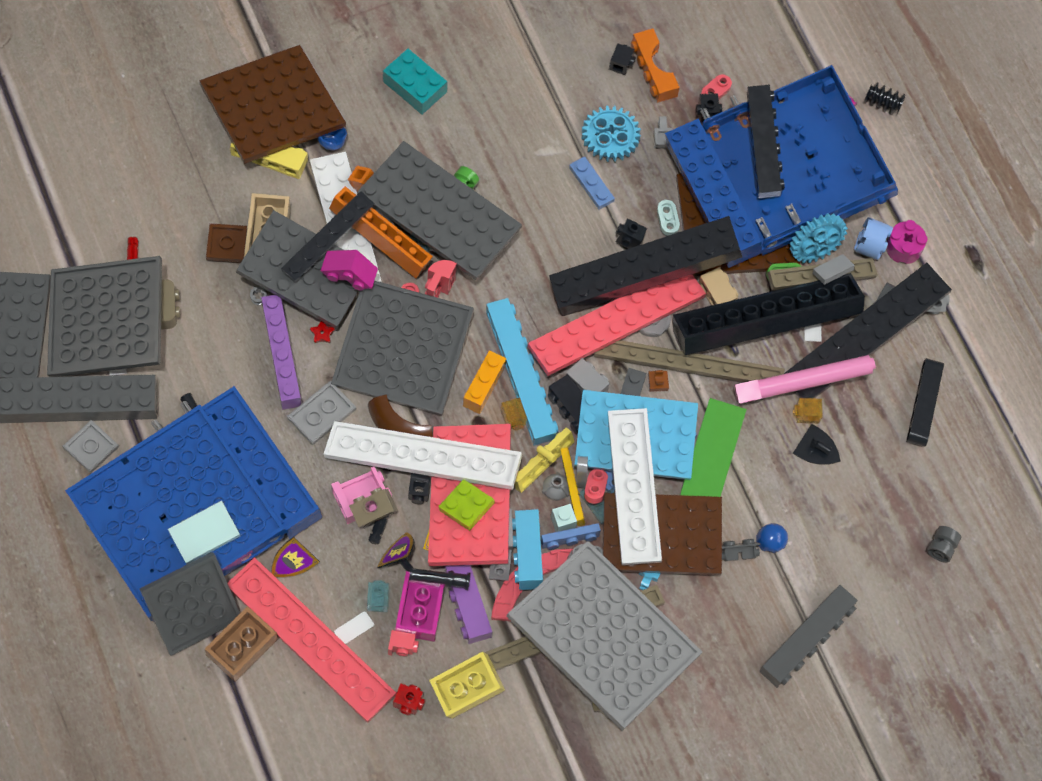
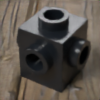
M718 93L700 94L698 104H696V115H699L700 122L705 120L701 113V110L704 111V108L707 109L710 117L723 111L722 104H719Z
M627 218L624 224H619L616 230L618 236L615 242L629 249L639 246L647 228Z

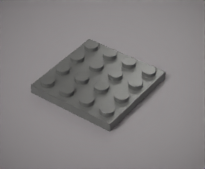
M213 552L139 589L170 656L226 628L240 614Z

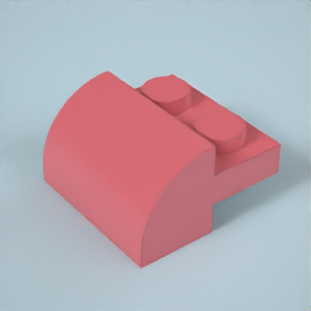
M441 260L432 264L428 269V281L425 285L427 290L425 294L437 298L441 292L448 295L456 280L457 263Z

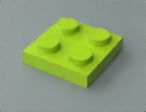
M462 480L438 507L439 511L470 531L494 505L495 501L468 481Z

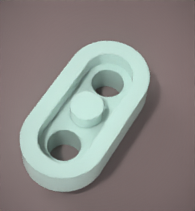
M661 201L657 207L659 224L662 233L669 236L677 233L680 227L677 209L672 201Z

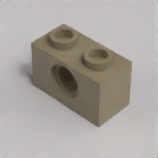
M381 487L371 491V495L366 498L360 496L354 499V504L349 505L358 527H365L398 511L389 490H382ZM371 501H374L377 505L374 512L369 510V503Z

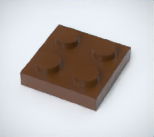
M210 223L206 260L241 263L245 254L247 226Z

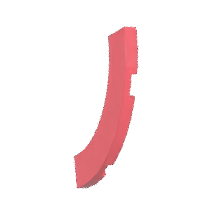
M557 549L541 554L543 575L558 569L567 560L569 553L573 549ZM514 571L509 575V581H504L495 598L491 620L510 621L506 616L514 608L518 597L523 592V590H519V583H515Z

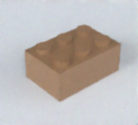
M247 606L205 648V653L213 663L236 682L278 640L277 632Z

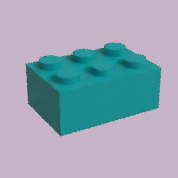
M409 48L383 70V82L421 115L447 93L448 81Z

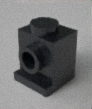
M411 473L408 499L412 500V503L423 504V501L428 502L430 476Z

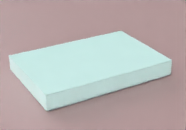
M222 501L168 529L186 564L240 537V533Z

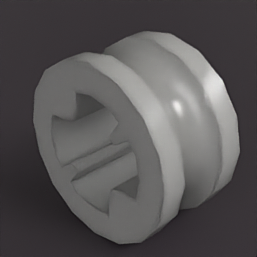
M260 286L254 287L250 292L251 301L256 305H262V298L256 299L255 294L261 293L265 297L267 292Z

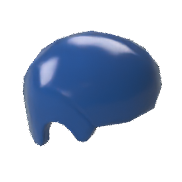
M341 128L318 137V141L327 150L340 149L346 142L347 131L345 128Z
M770 523L759 529L756 535V542L760 543L758 546L762 551L776 553L786 547L788 533L783 526Z

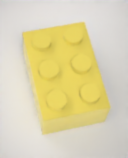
M484 652L429 680L446 716L452 719L505 691L488 654Z

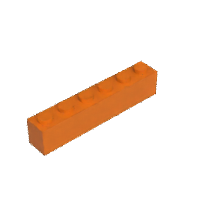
M345 186L333 198L329 209L337 215L356 194ZM373 208L352 227L416 279L427 268L433 257Z

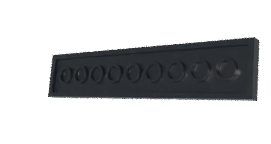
M926 262L784 374L861 356H870L947 296L952 289ZM835 382L794 391V393L807 405Z

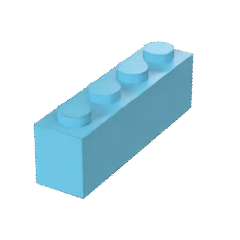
M539 509L515 511V518H512V528L516 530V536H513V548L517 547V553H513L514 565H518V571H514L515 583H519V590L535 589L543 582Z

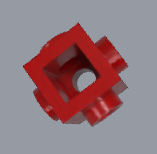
M400 683L393 700V707L399 709V712L408 716L411 714L416 715L418 710H422L425 703L423 691H420L421 689L415 685L410 684L407 686Z

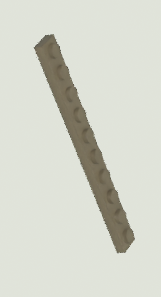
M621 340L594 354V357L739 382H749L784 374L785 371L784 368L697 353L684 355L683 351Z
M657 585L640 591L656 607L665 604ZM525 636L484 653L488 654L495 670L498 671L543 652Z

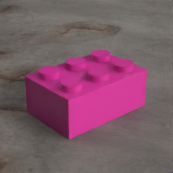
M406 571L395 631L416 634V639L435 642L445 585L410 581V572Z

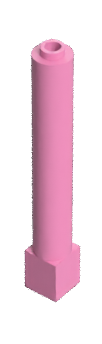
M866 355L765 379L740 383L733 387L737 404H743L873 374V369H876L874 359Z

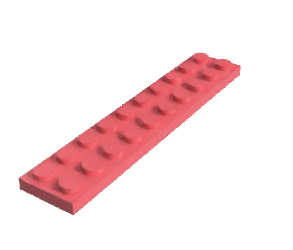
M691 274L618 298L529 342L527 347L547 376L579 361L581 358H585L704 298L706 292Z
M255 557L228 582L231 592L277 632V636L367 723L395 697L396 692Z

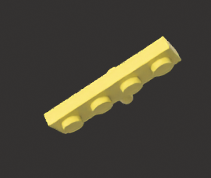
M565 428L548 445L537 447L538 454L530 459L528 464L517 473L514 484L516 490L522 493L562 455L560 448H569L574 443L572 431Z

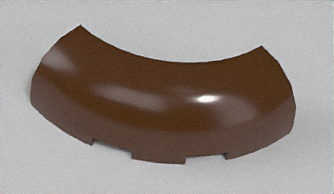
M387 394L375 397L368 402L371 419L379 429L433 437L431 424H415L400 417L391 407Z

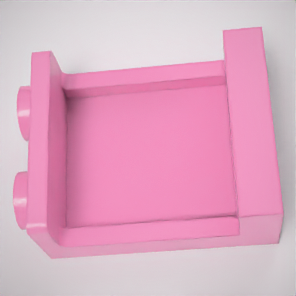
M375 466L371 467L370 472L340 484L337 481L331 484V491L347 524L355 521L349 505L354 504V499L360 496L366 498L371 495V491L380 487L382 490H389L388 487H384L382 483L384 482L381 471L376 470ZM371 501L369 503V510L374 512L377 505L374 501Z

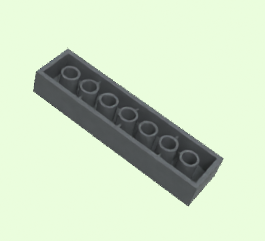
M155 374L0 378V423L157 419V380Z

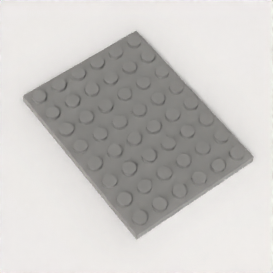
M589 541L506 616L622 731L702 654V651Z

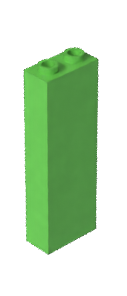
M709 399L694 447L691 480H684L680 495L721 497L747 409L716 399Z

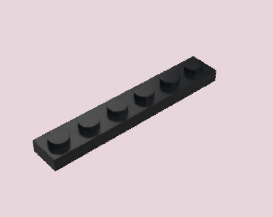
M360 191L281 270L294 283L298 281L374 207L375 203Z

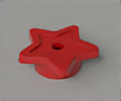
M323 321L318 326L310 328V331L315 335V343L318 341L330 343V334L335 330L333 327L326 326Z

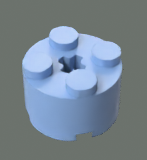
M867 217L863 224L864 228L857 237L854 251L879 260L881 254L887 248L888 242L885 241L887 237H890L893 227Z

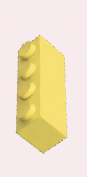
M231 143V155L240 158L233 143ZM290 147L251 162L300 179L308 162V155L301 148Z

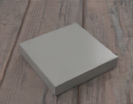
M92 420L63 445V449L90 474L119 448V445Z

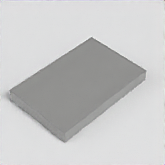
M329 381L287 416V419L312 445L331 431L334 421L342 422L356 410V406L335 385L331 384L332 381Z

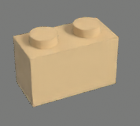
M720 267L700 276L698 283L706 292L705 296L710 305L738 299L737 290L734 287L732 288L728 275Z

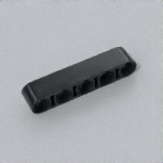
M927 358L923 362L906 440L908 443L923 447L927 445L944 368L943 362Z

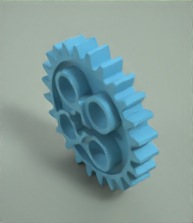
M606 106L604 111L599 107L598 113L593 110L592 116L587 115V120H584L582 127L583 145H588L587 151L594 150L593 156L599 154L600 160L603 156L606 157V161H609L610 157L613 158L614 162H616L617 157L623 160L624 154L629 157L630 151L635 152L636 147L639 145L641 128H638L639 122H634L635 116L629 117V111L622 113V107L619 111L616 110V106L612 110Z
M827 213L825 217L821 214L818 219L814 217L812 222L807 221L806 226H800L801 231L795 232L797 236L792 237L793 241L790 242L791 253L795 259L803 263L806 261L811 263L813 259L817 262L818 258L824 259L826 254L831 255L830 251H836L835 247L842 245L840 241L845 240L844 235L847 234L846 230L848 229L845 222L839 215L836 216L834 213L831 216Z

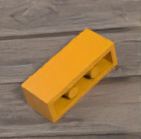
M489 350L463 398V407L478 414L482 412L505 369V357Z

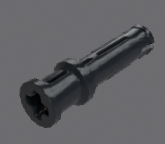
M411 567L409 580L447 585L446 587L448 588L458 587L468 591L471 573L460 574L454 573L453 570L445 573Z

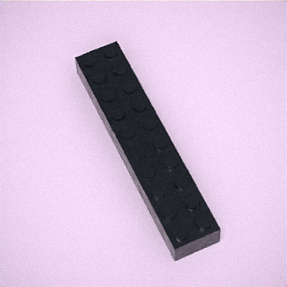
M726 216L551 274L549 278L558 308L562 316H566L742 258V254L730 217Z
M848 273L825 285L818 280L673 314V332L684 355H689L861 314L864 311L865 296L853 275Z

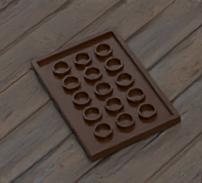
M604 493L603 556L620 572L722 574V497L655 494L662 562L622 565L615 493Z

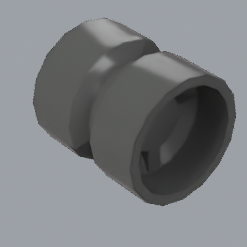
M939 526L934 539L927 549L928 554L938 561L950 562L955 552L954 549L957 548L961 540V535L950 527Z

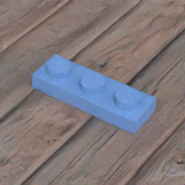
M585 156L569 164V169L598 210L614 202V196Z
M599 523L542 535V549L552 550L563 544L570 546L582 540H596L601 531Z

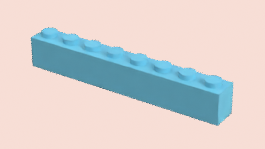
M508 298L486 304V314L501 356L506 358L505 367L533 446L552 441L558 432V426L556 421H552L551 406L546 404L544 399L546 398L544 388L539 385L540 376L538 371H534L533 356L527 352L528 343L526 338L521 335V323L519 320L516 321L514 316L516 314L514 304H510Z

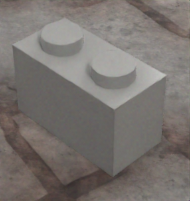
M583 358L566 372V375L570 376L581 392L583 390L608 391L610 383L607 377L599 374L593 364L589 361L586 362Z

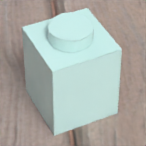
M571 504L552 509L551 520L556 532L576 528L577 520Z

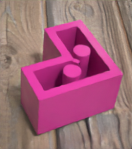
M358 250L327 251L321 268V272L327 276V279L331 281L347 280L357 290L372 289L378 268Z

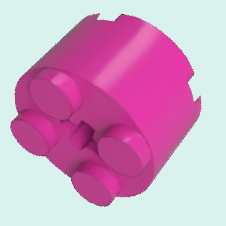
M907 220L900 222L893 227L892 233L887 239V254L895 262L914 263L920 258L928 238L923 228L916 224L915 221Z

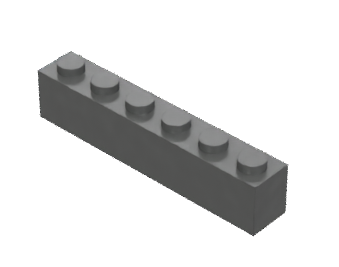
M839 585L773 654L759 672L776 688L781 684L785 686L792 678L790 674L794 670L798 672L805 664L803 660L807 656L811 658L817 652L818 648L816 646L820 642L824 644L831 637L829 633L832 629L838 630L844 623L842 619L846 615L850 617L857 609L855 604L858 600L844 587Z

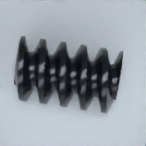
M878 82L874 86L871 84L864 102L871 99V105L878 102L877 107L880 108L884 104L885 111L891 107V114L898 110V115L904 102L905 94L898 97L899 91L892 94V88L886 92L885 85L879 89Z

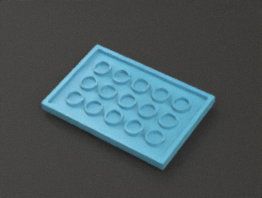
M583 390L574 467H577L578 456L588 457V468L613 471L608 411L647 408L653 475L691 480L698 403Z

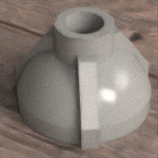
M560 472L549 475L543 482L542 494L555 501L568 497L570 493L567 478L561 475ZM557 480L560 482V484L556 485L554 481Z

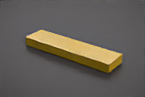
M567 447L560 448L578 527L585 525L569 449Z

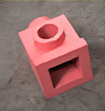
M392 630L388 655H392L393 652L400 656L417 653L419 641H415L416 634Z

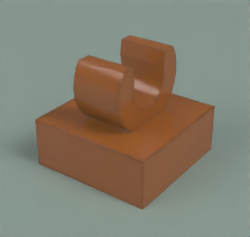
M648 371L649 392L669 390L668 371Z

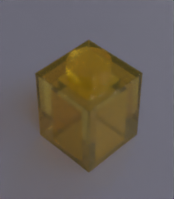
M520 398L501 403V413L505 424H511V429L513 430L523 428L526 425L527 416Z
M799 398L797 404L793 407V416H796L797 423L819 424L823 417L822 399Z

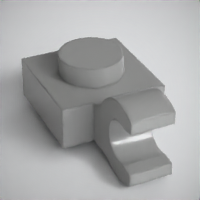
M659 116L658 128H654L655 148H668L665 133L673 130V128H667L666 116Z

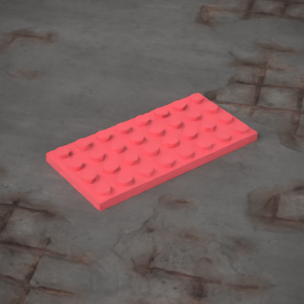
M511 424L433 427V438L511 450ZM431 476L429 566L509 564L510 489L471 483L492 497L495 503L469 531L439 511L438 507L461 481Z

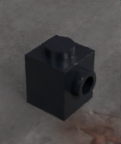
M617 43L610 60L609 70L626 76L629 66L633 67L636 59L633 56L634 49L628 45Z

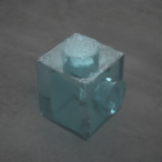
M381 580L368 583L367 611L387 612L389 583Z

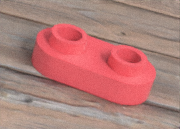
M718 75L702 89L701 94H709L708 92L718 93V98L721 99L730 91L732 81L726 75Z
M594 469L589 473L584 498L587 502L597 504L603 500L608 481V475L605 471Z

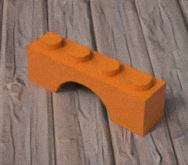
M654 28L633 34L630 45L637 54L639 67H642L644 70L645 81L650 84L651 95L656 98L657 102L678 97L680 87L674 73L660 70L652 60V57L658 53L660 45Z

